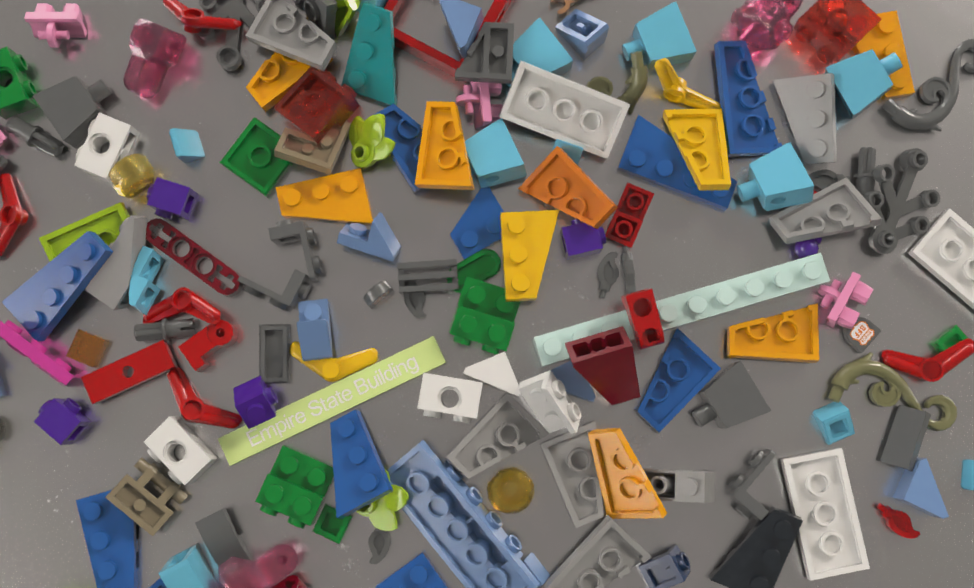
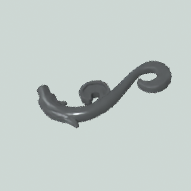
M974 39L965 40L957 47L952 58L948 82L941 77H933L921 85L919 94L925 103H937L939 98L936 96V93L942 96L941 103L937 108L929 113L918 114L916 113L918 111L916 108L908 110L904 105L900 107L889 98L882 107L892 115L891 119L908 129L941 131L942 128L937 124L949 115L956 103L959 94L962 55L967 50L974 52ZM965 63L963 65L965 71L974 73V64Z

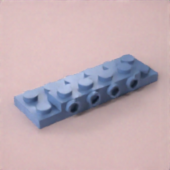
M424 440L387 470L390 476V484L402 487L409 495V500L402 510L465 588L538 587L540 582L520 559L523 553L520 551L522 545L518 538L512 534L509 536L501 528L502 520L500 516L494 511L488 512L481 503L483 502L481 493L474 487L469 488L462 480L463 476L447 460L442 463Z

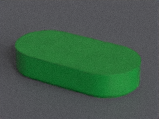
M482 249L457 264L459 289L452 291L458 294L461 293L466 276L483 282H487L495 277L501 269L499 255L491 249ZM447 278V283H452V278Z

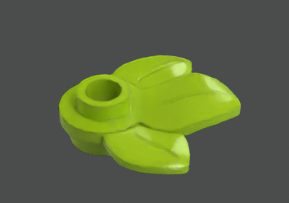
M375 114L366 120L360 116H356L353 119L349 129V140L353 146L351 149V160L355 166L368 168L374 165L377 160H385L393 151L396 144L395 141L384 137V114Z
M385 470V472H386V474H387V476H388V479H389V481H390L389 472H388L387 470ZM391 484L393 492L372 502L371 506L367 505L356 512L362 516L369 517L373 526L379 530H396L398 523L395 512L401 510L409 500L406 490L398 485Z

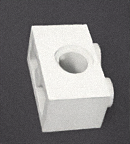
M99 112L96 119L92 120L89 125L88 137L84 145L80 146L77 150L74 165L86 173L116 185L140 132L129 124ZM109 142V149L105 153H101L102 145Z
M423 373L417 409L424 410L423 416L441 419V414L447 413L453 414L452 421L470 423L471 418L478 417L483 383ZM448 390L455 391L459 397L457 405L451 408L444 406L442 403V395Z
M169 416L144 441L149 447L147 450L148 454L156 462H163L169 469L168 475L179 485L182 483L184 485L193 484L219 459L179 416ZM178 444L182 445L185 450V455L180 461L174 456V449Z

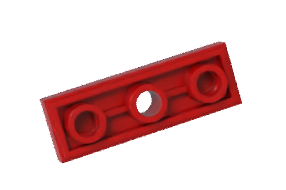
M161 340L86 374L81 379L91 403L98 404L177 368V364L168 343ZM132 367L134 373L131 377H129L128 370Z

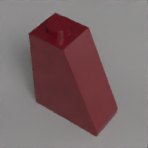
M623 326L565 343V348L573 368L611 405L641 397L633 346Z

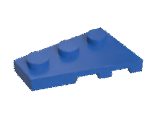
M393 103L376 114L385 115L384 137L390 138L396 143L390 155L413 191L417 192L422 189L415 185L423 129L420 128V124Z
M676 328L637 413L657 433H660L721 368L681 330Z
M356 409L330 423L336 516L339 519H343L393 492L362 414Z

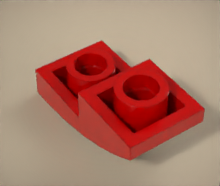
M627 182L605 236L632 248L654 193Z

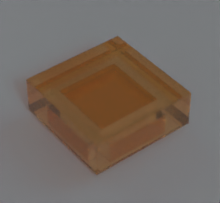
M78 329L66 356L90 367L97 368L108 340Z

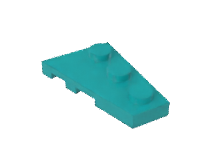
M366 2L362 3L341 88L390 105L393 103L397 105V94H395L396 67H394L393 48H395L393 11Z

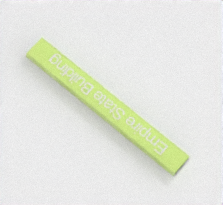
M432 336L277 410L276 417L251 429H248L247 425L218 438V441L229 466H232L445 364V358L435 337Z

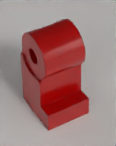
M647 288L621 296L638 348L643 350L663 344L665 341L653 289Z
M220 320L219 324H209L178 346V348L195 371L203 372L211 366L206 359L222 347L232 346L237 341L238 331L233 324Z

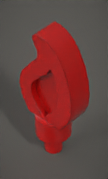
M881 503L877 505V508L881 511L880 514L885 518L887 527L892 532L909 539L917 538L920 535L919 531L913 529L911 519L907 513L892 509L888 505L884 506Z

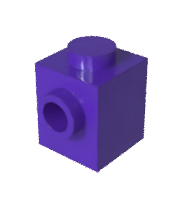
M156 177L155 183L151 184L147 191V205L155 209L154 214L159 217L172 220V217L175 216L188 220L198 193L190 187Z
M578 219L571 221L570 226L562 227L560 230L566 260L600 253L603 249L602 244H606L603 227L596 229Z
M261 375L233 388L235 408L248 429L276 417L275 404L278 403L277 396L271 386L267 387Z
M53 398V400H48L40 407L38 411L40 415L34 420V423L60 445L73 444L92 421L80 412L82 407L70 398Z

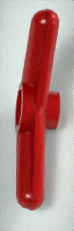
M163 0L164 6L184 24V30L188 33H199L202 28L236 30L242 25L241 21L234 18L204 16L202 10L188 8L178 0Z
M9 173L0 175V189L3 207L0 211V257L3 256L18 227L24 226L28 221V212L21 207L13 177Z
M181 287L173 295L153 305L147 315L143 314V323L159 322L163 318H169L185 312L211 325H217L220 322L221 312L190 289Z
M966 338L930 358L893 350H884L881 353L883 364L926 381L935 382L974 353V341Z
M177 367L169 371L167 377L180 414L187 422L235 429L241 424L242 417L239 414L204 404L201 399L197 398L181 368Z

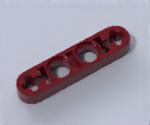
M155 218L147 223L146 239L217 292L228 297L235 296L241 292L243 284L237 281L240 275L165 220ZM163 227L162 231L172 238L169 243L161 237L157 236L155 238L154 228L161 229ZM186 241L190 247L189 252L184 257H178L175 254V247L179 242ZM204 258L211 259L213 263L212 270L207 274H201L198 270V264ZM218 273L229 279L234 276L232 282L235 286L232 289L227 287L224 290V282L215 276Z

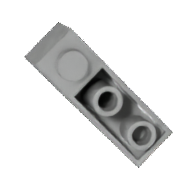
M131 215L122 222L119 228L120 234L115 242L109 245L113 253L85 289V291L113 310L124 309L129 306V286L132 271L146 241L147 218L145 216Z
M643 468L659 499L662 501L703 504L715 502L716 471Z

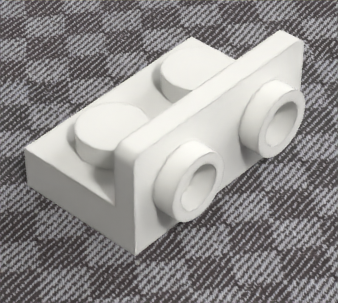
M551 370L520 382L518 390L549 434L563 428H567L570 434L578 431L581 419L580 408L575 402L571 401L566 393L563 382L559 379L557 380Z

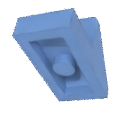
M381 212L373 219L370 230L359 223H347L339 232L337 239L338 244L392 262L401 248Z
M328 299L298 302L299 321L296 324L302 360L310 361L333 358Z

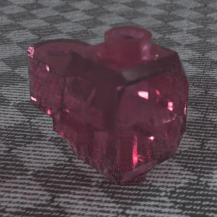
M746 0L740 8L734 10L731 16V23L736 28L738 39L746 41L748 46L760 50L777 49L783 41H787L791 37L793 25L790 24V19L798 11L803 0Z
M139 18L136 24H134L128 44L132 55L123 81L127 90L149 99L155 97L161 90L168 68L178 65L187 39L182 34L146 19Z
M280 544L270 547L253 560L232 556L219 565L216 582L219 588H271L294 571L298 563L297 553L291 546ZM280 556L283 558V562L281 564H279L278 558Z

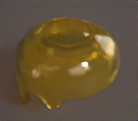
M132 154L124 157L113 166L108 174L113 189L118 195L128 199L143 196L147 193L149 187L154 184L156 178L154 167L143 154Z
M513 467L496 473L487 485V495L489 502L496 510L505 514H517L524 511L530 505L535 495V488L532 479L525 471Z

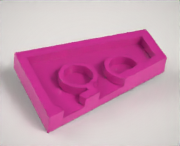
M7 320L5 323L0 321V338H3L6 341L5 343L14 351L24 357H28L36 367L64 387L74 377L69 373L72 367L60 358L53 361L45 355L48 349L35 339L28 342L20 336L23 330L10 320Z

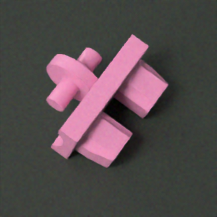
M37 3L34 12L25 13L24 19L30 24L34 37L40 40H47L51 48H59L61 40L86 38L87 29L82 21V12L76 3H66L62 12H55L53 6L47 3Z
M470 82V85L463 86L464 94L456 97V104L465 107V114L473 115L475 129H484L488 124L501 119L499 114L503 105L490 104V96H499L502 84Z
M852 272L841 293L838 290L842 283L836 279L833 280L830 287L826 285L819 287L818 293L824 297L820 306L828 309L831 302H835L827 317L826 325L834 328L838 324L842 327L853 329L860 313L846 307L847 303L852 299L865 306L874 290L860 281V274Z

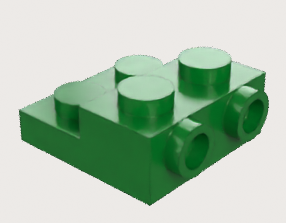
M466 276L448 333L454 335L453 341L470 346L471 341L483 344L481 350L493 354H499V350L507 351L521 301L506 302L505 288Z
M282 445L272 470L267 474L255 502L261 504L260 510L266 514L277 516L279 512L289 516L287 522L302 529H304L306 524L311 526L315 523L334 480L333 466L289 446Z

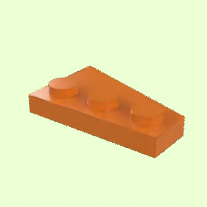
M558 146L518 188L596 229L618 208L568 154Z

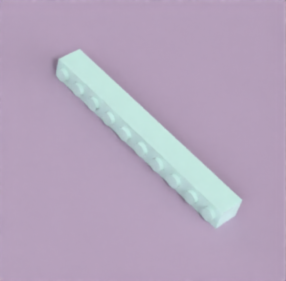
M817 253L656 301L664 332L813 288L829 282L830 278L822 254ZM626 310L534 337L532 340L540 367L569 360L565 343L621 326L624 327L630 341L635 340Z

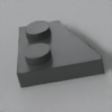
M485 22L478 33L476 41L472 43L467 51V56L460 68H457L455 81L511 84L514 23Z

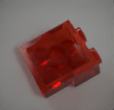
M818 0L797 20L793 28L796 30L795 36L798 41L804 45L810 43L817 50V58L822 63L828 65L829 63L835 64L844 59L882 19L862 0Z
M310 66L273 109L316 143H319L335 124L341 127L360 105L355 99L357 93L347 84L341 86L336 83V78L327 70L321 72L317 68Z

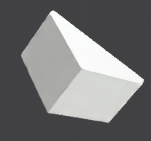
M505 352L468 366L463 372L466 376L519 397L520 395L518 390L519 384Z

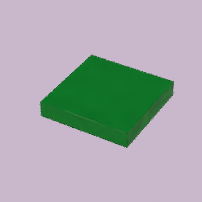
M256 117L252 119L219 162L267 198L294 164L275 157L274 149L281 135Z

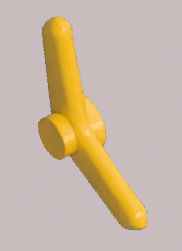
M662 58L655 62L654 67L663 87L665 99L673 103H682L695 109L721 108L719 102L688 88L687 81L678 77L667 58Z
M294 341L290 345L292 357L328 382H337L344 377L375 364L378 359L377 350L369 348L339 358L303 361L300 343Z

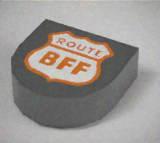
M382 280L367 291L363 296V300L372 309L391 293L393 288L386 280Z
M862 317L858 318L853 329L843 327L844 339L858 353H863L881 332L870 320Z

